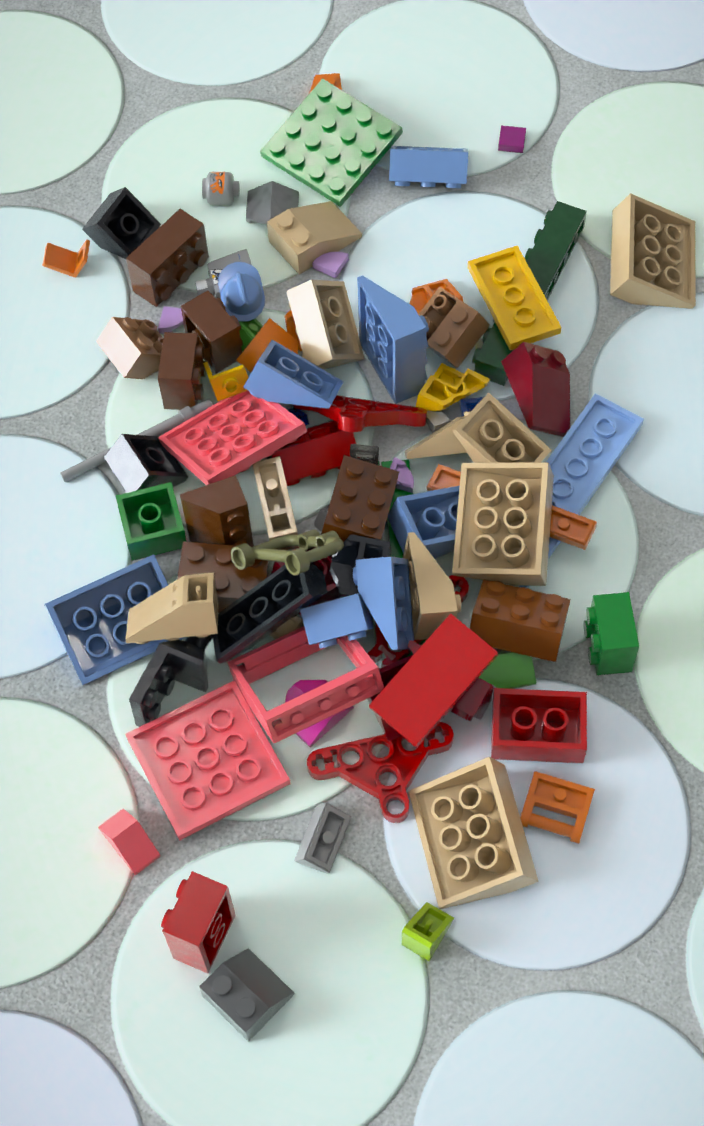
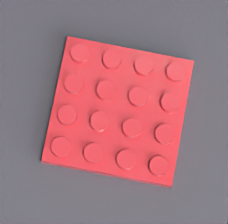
M248 390L219 401L159 436L158 439L172 456L205 485H209L248 470L251 465L271 456L281 447L295 442L298 437L307 433L304 422L280 404L254 397Z
M235 680L125 734L179 841L291 784L290 778Z

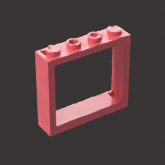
M303 626L227 662L233 680H235L249 707L273 743H277L366 700L384 689L378 666L356 639L349 641L348 636L336 638L337 643L356 666V669L269 711H266L249 684L322 650L319 647V643L309 645L305 627Z

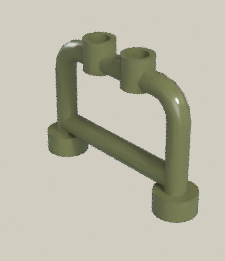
M313 529L302 534L278 537L253 547L246 543L232 548L231 558L234 565L240 570L253 566L255 559L285 562L286 568L292 575H299L309 570L310 563L340 552L344 547V543L335 531H329L320 535L317 530ZM299 546V548L292 551L279 550L286 547Z

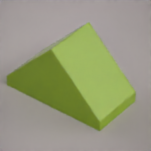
M426 902L404 926L401 945L430 961L451 926L454 917Z

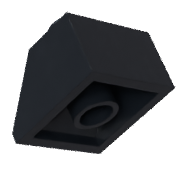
M124 187L111 192L82 230L101 249L126 259L160 227L161 223Z
M121 434L104 456L111 467L112 473L122 484L125 493L172 482L173 487L188 479V475L178 460L163 447L158 436Z

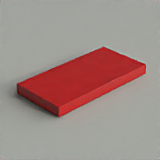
M450 613L369 704V708L417 748L498 656V652Z

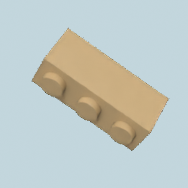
M310 280L287 290L289 307L295 321L296 333L300 340L303 358L322 369L365 359L344 281Z

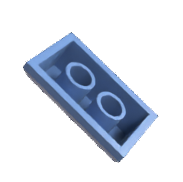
M392 146L390 149L389 181H395V186H410V182H420L421 187H436V183H446L447 188H461V184H467V148Z

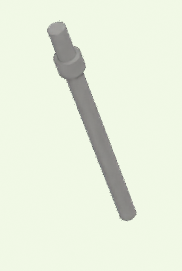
M207 399L191 408L187 406L179 410L177 415L137 435L160 436L211 407L213 404L210 399ZM111 447L60 472L63 481L67 482L107 462L104 456Z

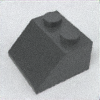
M249 948L223 962L199 986L203 998L248 1042L295 994Z

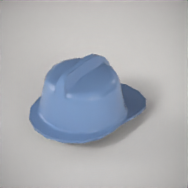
M234 262L221 270L218 277V287L226 312L230 316L234 315L238 321H250L257 318L265 306V295L258 270L245 262Z

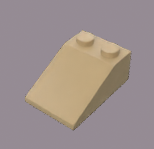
M332 201L287 209L267 221L270 244L299 275L313 267V261L319 256L328 252H338L362 237L359 229Z
M489 392L453 430V433L474 463L542 462L552 451Z
M410 532L407 536L403 558L408 559L414 640L428 639L450 613L457 618V613H461V598L459 594L455 595L452 581L415 532Z

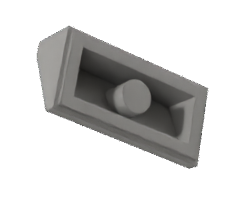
M326 802L317 805L294 861L321 872L330 873L352 816Z

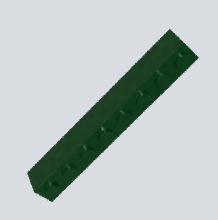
M557 201L553 210L547 211L543 230L538 229L534 238L535 245L533 249L528 248L525 254V260L547 301L585 227L587 213L586 210ZM493 319L494 324L492 328L489 327L484 333L482 340L484 344L481 348H476L472 363L475 364V372L489 378L491 382L505 386L508 377L501 361L513 350H509Z

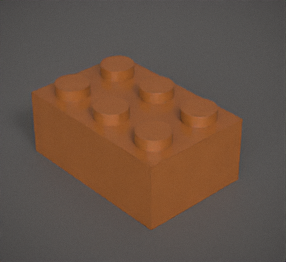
M483 579L472 612L470 629L492 648L556 662L571 599L563 598L556 594L533 591L525 587L520 588L506 585L499 581Z

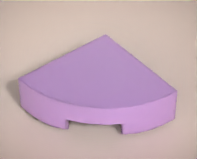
M343 252L325 253L313 261V269L336 278L348 262L349 255Z
M163 307L158 326L160 334L173 332V329L180 327L182 324L184 325L181 308Z
M394 457L390 469L400 471L395 488L413 493L414 477L404 461Z

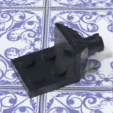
M212 634L202 638L196 636L187 637L185 641L178 639L159 643L129 698L136 726L140 727L158 718L161 711V702L165 695L169 696L171 694L175 681L203 692L207 691L208 672L205 650L213 638Z

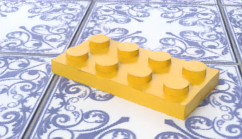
M518 245L468 261L467 269L509 350L517 348L522 342L534 343L561 334L562 327Z

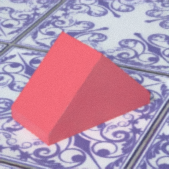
M125 809L120 810L98 827L134 875H137L160 857L159 852L138 820Z

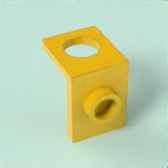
M208 362L204 363L217 401L248 391L243 388L249 378L243 364L212 375Z

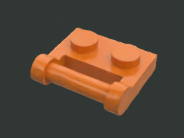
M534 771L520 817L523 827L528 828V825L540 828L569 837L571 842L579 844L595 789ZM536 806L575 818V825L532 813L533 808Z

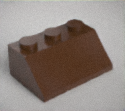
M236 475L180 494L190 542L233 546L246 543L250 547L254 546L248 504Z

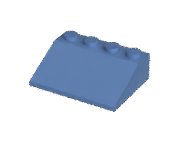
M363 275L357 277L359 339L361 347L393 402L397 404L418 395L425 384V380H427L425 365L428 364L426 357L428 323L423 315H418L414 306Z
M154 554L44 604L82 685L155 652L159 643L168 641L164 639L150 641L145 644H126L129 609L168 586Z

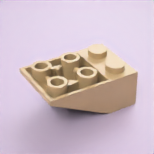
M214 572L182 576L130 608L126 644H145L150 641L164 639L174 641L182 637L191 636L202 638L211 634H218V598Z

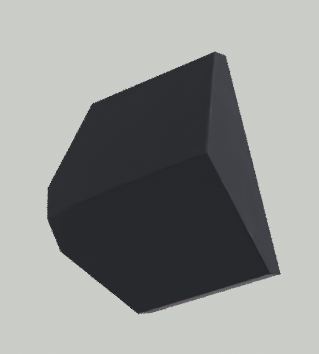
M350 535L343 542V549L332 556L330 572L339 593L346 595L359 593L358 586L353 581V568L356 567V560L388 557L390 542Z

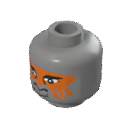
M212 171L208 173L206 178L202 179V197L207 199V202L212 206H230L234 202V197H239L240 183L239 181H234V176L231 172Z

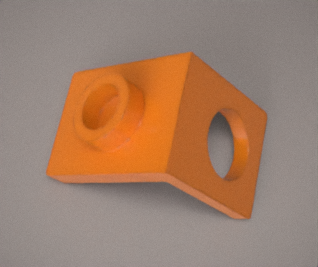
M86 239L78 253L48 242L45 247L42 266L76 278L87 262L90 240Z

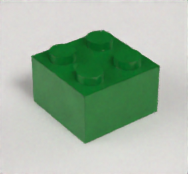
M172 482L115 496L132 561L146 558L153 554L158 555L182 549L183 542H187Z
M630 593L593 595L591 607L586 608L587 620L583 622L585 638H590L591 647H588L590 665H595L596 676L632 672L639 650V642Z

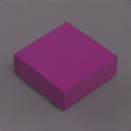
M501 125L498 151L523 153L526 128Z

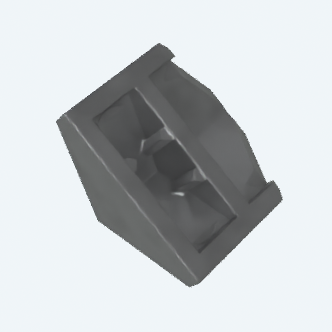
M274 181L249 190L247 193L246 222L251 223L253 221L267 224V221L287 209L298 207L299 191Z

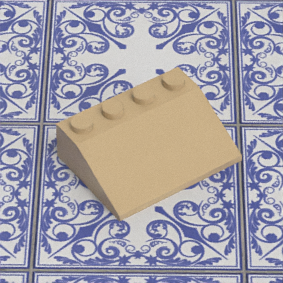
M630 193L612 210L610 295L631 304L693 309L696 306L695 221Z
M548 462L461 464L452 568L454 576L499 581L511 585L546 586L554 474Z
M489 756L408 791L437 904L440 909L511 893L539 882L504 764Z

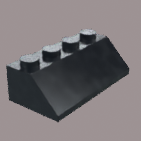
M310 563L308 571L299 575H292L286 568V565H283L218 614V634H212L216 661L222 664L239 657L266 636L275 632L277 628L288 620L297 616L300 613V609L306 608L319 600L328 592L323 571L313 563Z

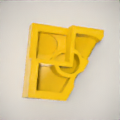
M441 363L435 374L430 375L419 392L415 407L423 408L427 411L443 410L487 387L490 379L467 368L465 373H462Z

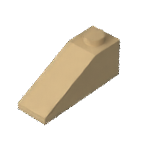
M465 411L464 417L455 418L405 450V457L407 459L467 453L453 433V430L471 411Z
M280 456L256 462L253 464V470L269 540L287 535H297L298 531ZM291 546L279 550H288L297 548L299 546Z

